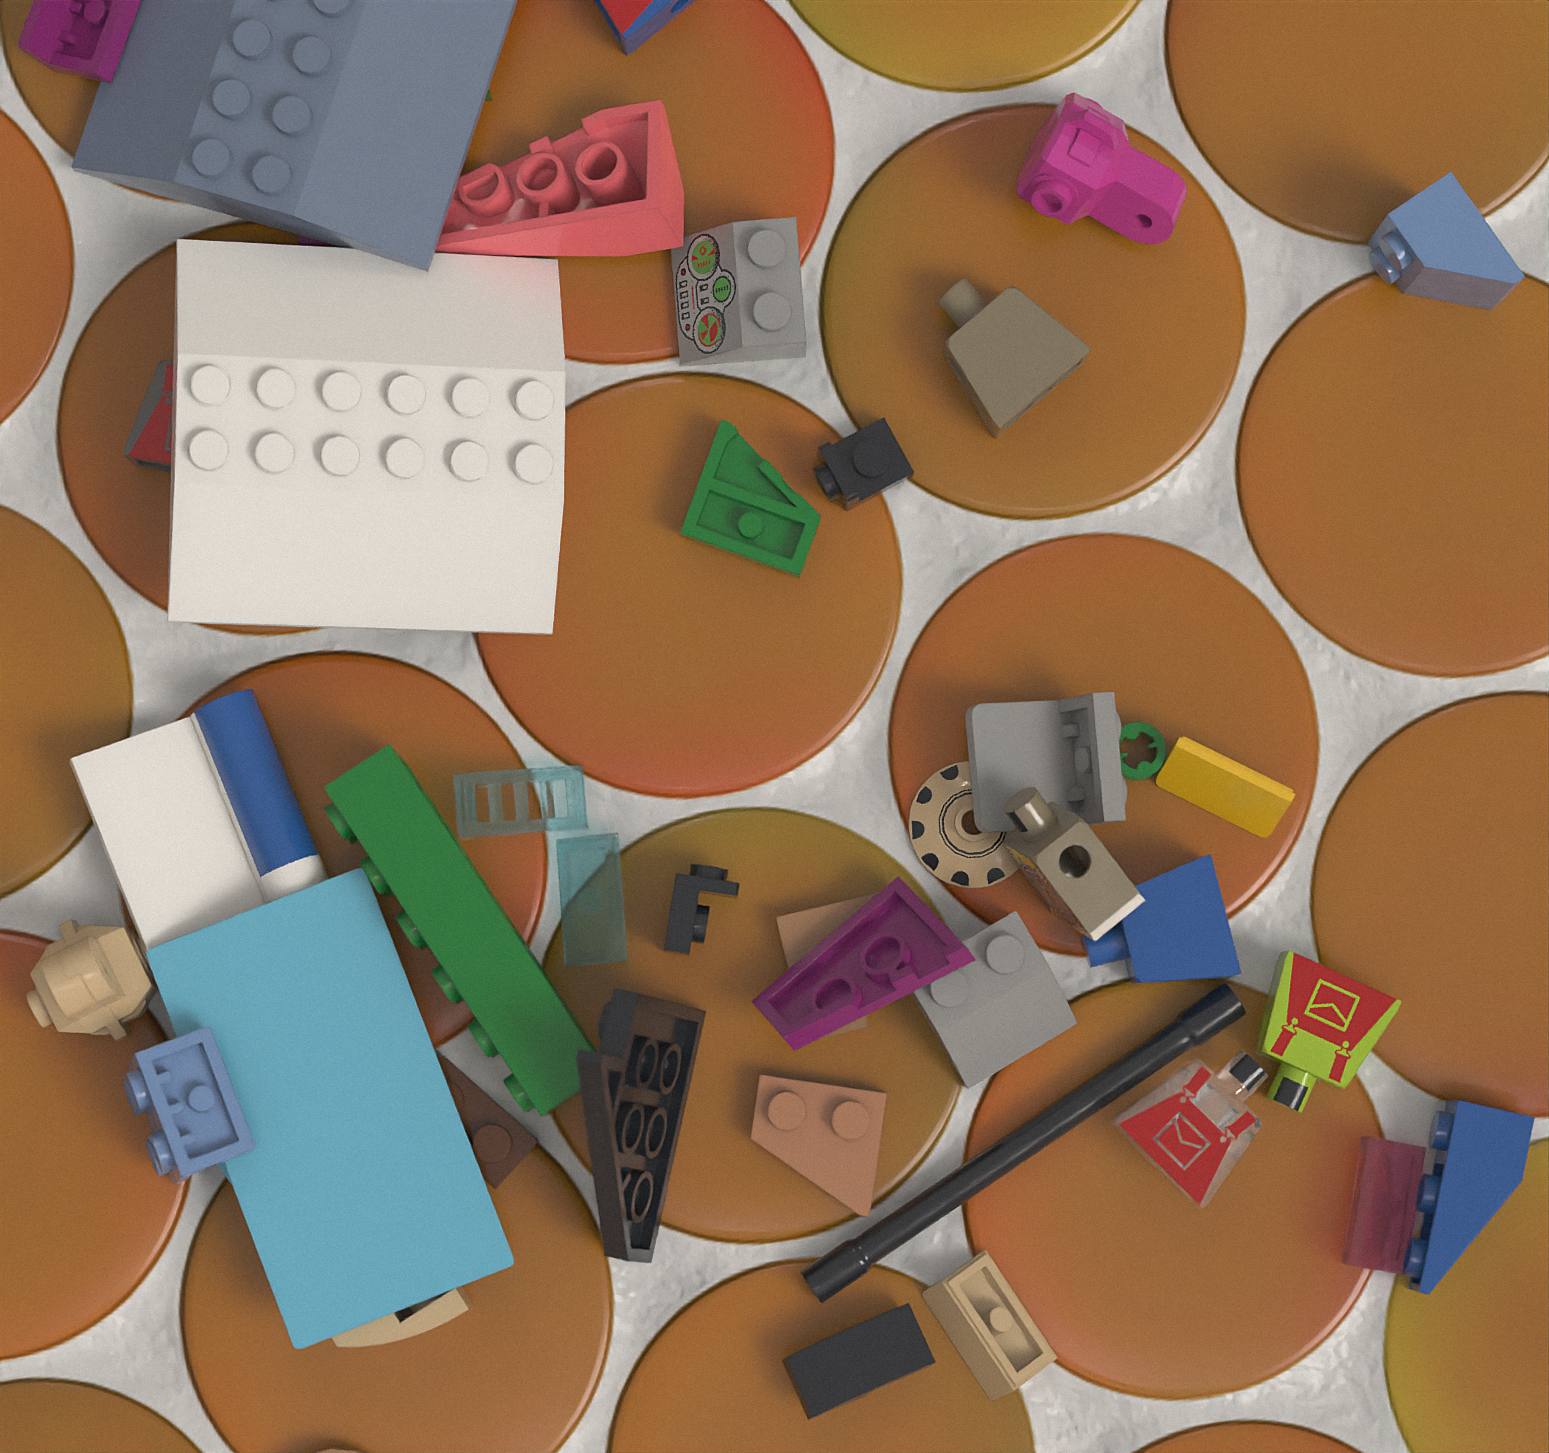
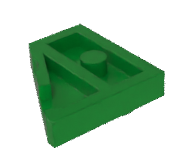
M721 419L681 528L680 537L800 579L821 521V515L783 480V476L766 459H763L747 443L731 422Z

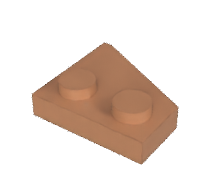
M760 1075L750 1139L857 1214L869 1217L887 1093Z

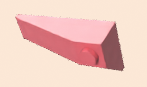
M659 99L597 111L581 119L584 127L553 142L550 141L548 136H545L528 144L531 152L500 167L488 163L459 177L435 253L497 256L624 257L683 247L684 189L665 106Z

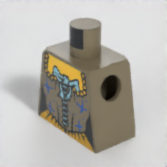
M1035 787L1021 790L1005 804L1004 812L1016 828L1005 837L1003 841L1004 846L1052 915L1093 941H1096L1145 901L1080 816L1053 801L1046 803Z

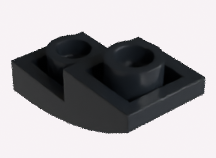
M907 1303L785 1357L782 1362L807 1419L810 1420L863 1398L876 1389L924 1370L934 1364L935 1360L911 1306Z

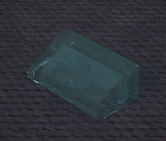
M619 833L556 839L565 967L629 962Z

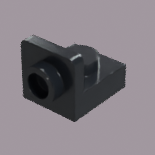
M884 417L833 445L827 442L819 446L817 458L821 464L812 468L816 480L828 501L831 502L840 498L846 511L857 507L914 475L911 465Z
M691 864L689 875L676 873L664 952L689 956L691 942L704 944L710 906L697 904L699 893L737 899L740 883L727 881L729 870Z

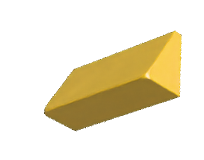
M1185 736L1179 737L1172 743L1165 762L1155 778V784L1159 788L1261 838H1267L1273 832L1295 796L1292 793L1293 789Z

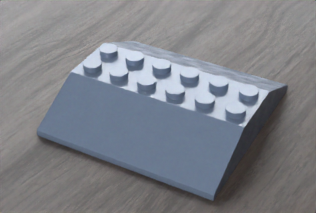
M142 0L111 84L100 82L71 168L75 172L343 248H355L417 269L429 271L518 0Z

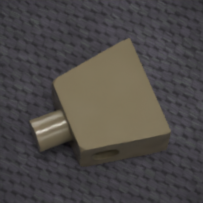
M964 278L948 290L938 301L939 306L960 328L944 342L943 356L995 439L1081 367L1090 354L1091 349L1081 339L1012 285L988 304L973 285Z

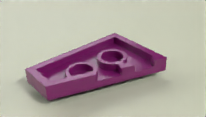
M898 876L751 1002L795 1051L976 961V959L960 939Z

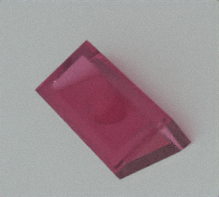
M1368 1136L1361 1137L1341 1260L1342 1264L1403 1274L1406 1247L1413 1234L1416 1197L1422 1177L1426 1147Z

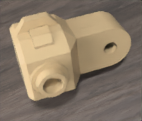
M73 919L60 924L63 938L47 946L42 957L30 973L36 989L26 993V997L35 1018L43 1028L54 1024L58 1032L112 1035L115 1041H122L132 1036L128 1022L144 1015L150 1001L159 990L140 938L134 933L133 929L125 927L79 925L77 920Z

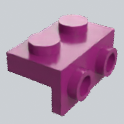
M34 0L29 15L26 18L18 47L55 72L111 84L142 0Z

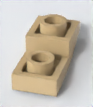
M462 1286L449 1292L409 1306L413 1315L407 1319L399 1310L331 1338L337 1347H364L390 1343L427 1332L468 1311L474 1305Z

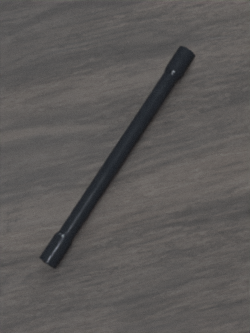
M1223 983L1180 1012L1172 1023L854 1239L844 1241L800 1271L821 1304L868 1273L875 1263L1192 1047L1204 1044L1245 1016L1246 1011L1231 988L1226 983Z

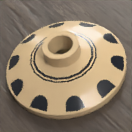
M969 761L955 763L934 773L917 792L909 814L910 840L920 862L938 879L962 888L988 887L1005 880L1019 868L1003 843L1005 837L1012 831L982 832L978 835H970L964 831L961 824L962 817L965 813L974 811Z

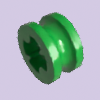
M1133 722L1121 727L1119 748L1122 740L1132 742L1138 735H1141L1151 742L1146 747V750H1154L1153 761L1151 763L1141 761L1135 769L1126 765L1122 760L1128 754L1121 753V771L1124 779L1130 781L1145 780L1158 772L1165 762L1167 754L1165 739L1160 731L1151 724Z

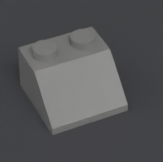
M1017 911L1012 912L962 942L976 961L910 993L967 1089L1078 1024L1049 964Z

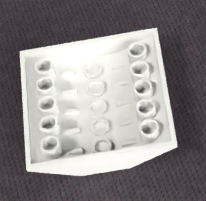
M177 239L167 622L531 635L553 634L564 505L566 392L558 259L434 253L429 271H424L355 248Z

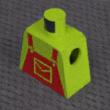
M1293 951L1280 952L1276 961L1255 1045L1256 1053L1280 1064L1266 1098L1287 1109L1302 1114L1316 1080L1335 1089H1345L1398 1011L1402 1001Z

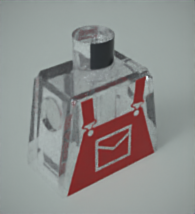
M1240 1050L1216 1075L1199 1058L1192 1059L1118 1111L1109 1121L1196 1207L1204 1208L1216 1194L1263 1124L1261 1119L1244 1101L1269 1076L1243 1050Z

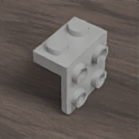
M1114 692L1089 693L1053 701L982 703L972 705L967 709L965 720L974 821L978 830L983 833L1013 831L1016 827L1004 812V806L1015 794L1029 787H1035L1046 803L1053 801L1080 816L1088 826L1126 820L1125 802L1127 799V785L1121 771L1119 749L1121 721L1116 712Z

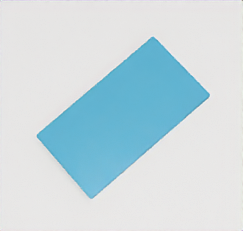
M362 868L341 874L155 946L147 951L148 962L176 1036L180 1037L210 1025L255 1143L256 1149L254 1151L225 1161L224 1164L295 1349H303L506 1269L514 1264L512 1251L371 882Z

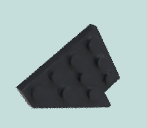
M617 988L613 989L611 1001L605 1004L599 1018L598 1034L602 1040L600 1053L578 1049L576 1062L604 1255L630 1262L651 1263L706 1011Z

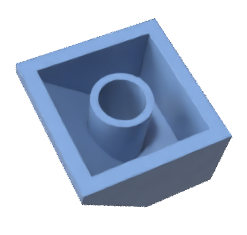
M1452 172L1387 214L1367 242L1373 250L1369 253V259L1378 275L1387 284L1395 282L1402 293L1491 310L1499 305L1525 278V275Z

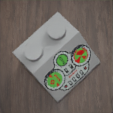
M796 217L731 222L685 236L683 247L671 249L680 367L806 357L807 342Z

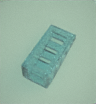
M583 765L453 774L458 837L461 840L588 829ZM565 781L568 817L555 818L553 782ZM539 783L542 819H530L527 784ZM513 785L516 820L504 821L501 786ZM487 787L490 822L478 823L475 788Z

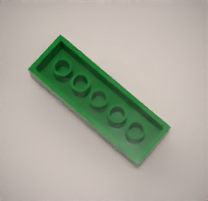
M388 744L326 785L324 789L333 801L323 808L344 840L348 839L351 844L359 840L369 855L359 862L362 869L380 894L383 893L386 897H389L394 893L404 908L402 912L395 916L397 922L416 949L419 947L423 951L429 947L439 961L440 965L432 969L431 973L452 1003L455 1002L458 1005L465 1001L476 1017L475 1020L467 1024V1027L486 1056L494 1058L500 1054L511 1070L512 1074L504 1078L503 1081L520 1108L524 1112H529L536 1108L540 1116H548L581 1094L576 1062L578 1049L599 1052L402 755Z

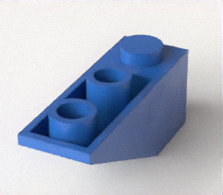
M1447 1100L1445 1112L1439 1110L1435 1112L1428 1141L1429 1148L1437 1150L1432 1175L1425 1173L1422 1175L1416 1196V1211L1424 1213L1419 1238L1410 1237L1403 1260V1275L1411 1277L1408 1289L1430 1294L1522 1182L1535 1117L1460 1100Z

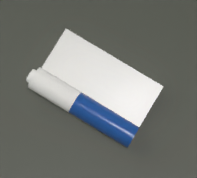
M253 689L226 695L198 708L190 717L87 752L69 760L145 953L155 946L329 880Z

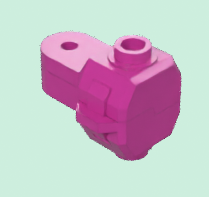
M1075 92L1067 94L1039 130L1029 149L1016 184L1018 197L1032 204L1038 212L1045 216L1054 217L1068 225L1089 215L1125 237L1143 244L1161 243L1171 236L1187 194L1183 179L1175 171L1130 146L1122 119L1103 109L1096 101L1084 98Z

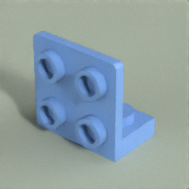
M210 1025L134 1054L129 1064L130 1072L125 1074L126 1078L122 1082L135 1116L145 1112L147 1114L153 1133L148 1135L149 1139L145 1140V1144L158 1176L169 1173L173 1185H177L186 1181L194 1173L256 1149Z

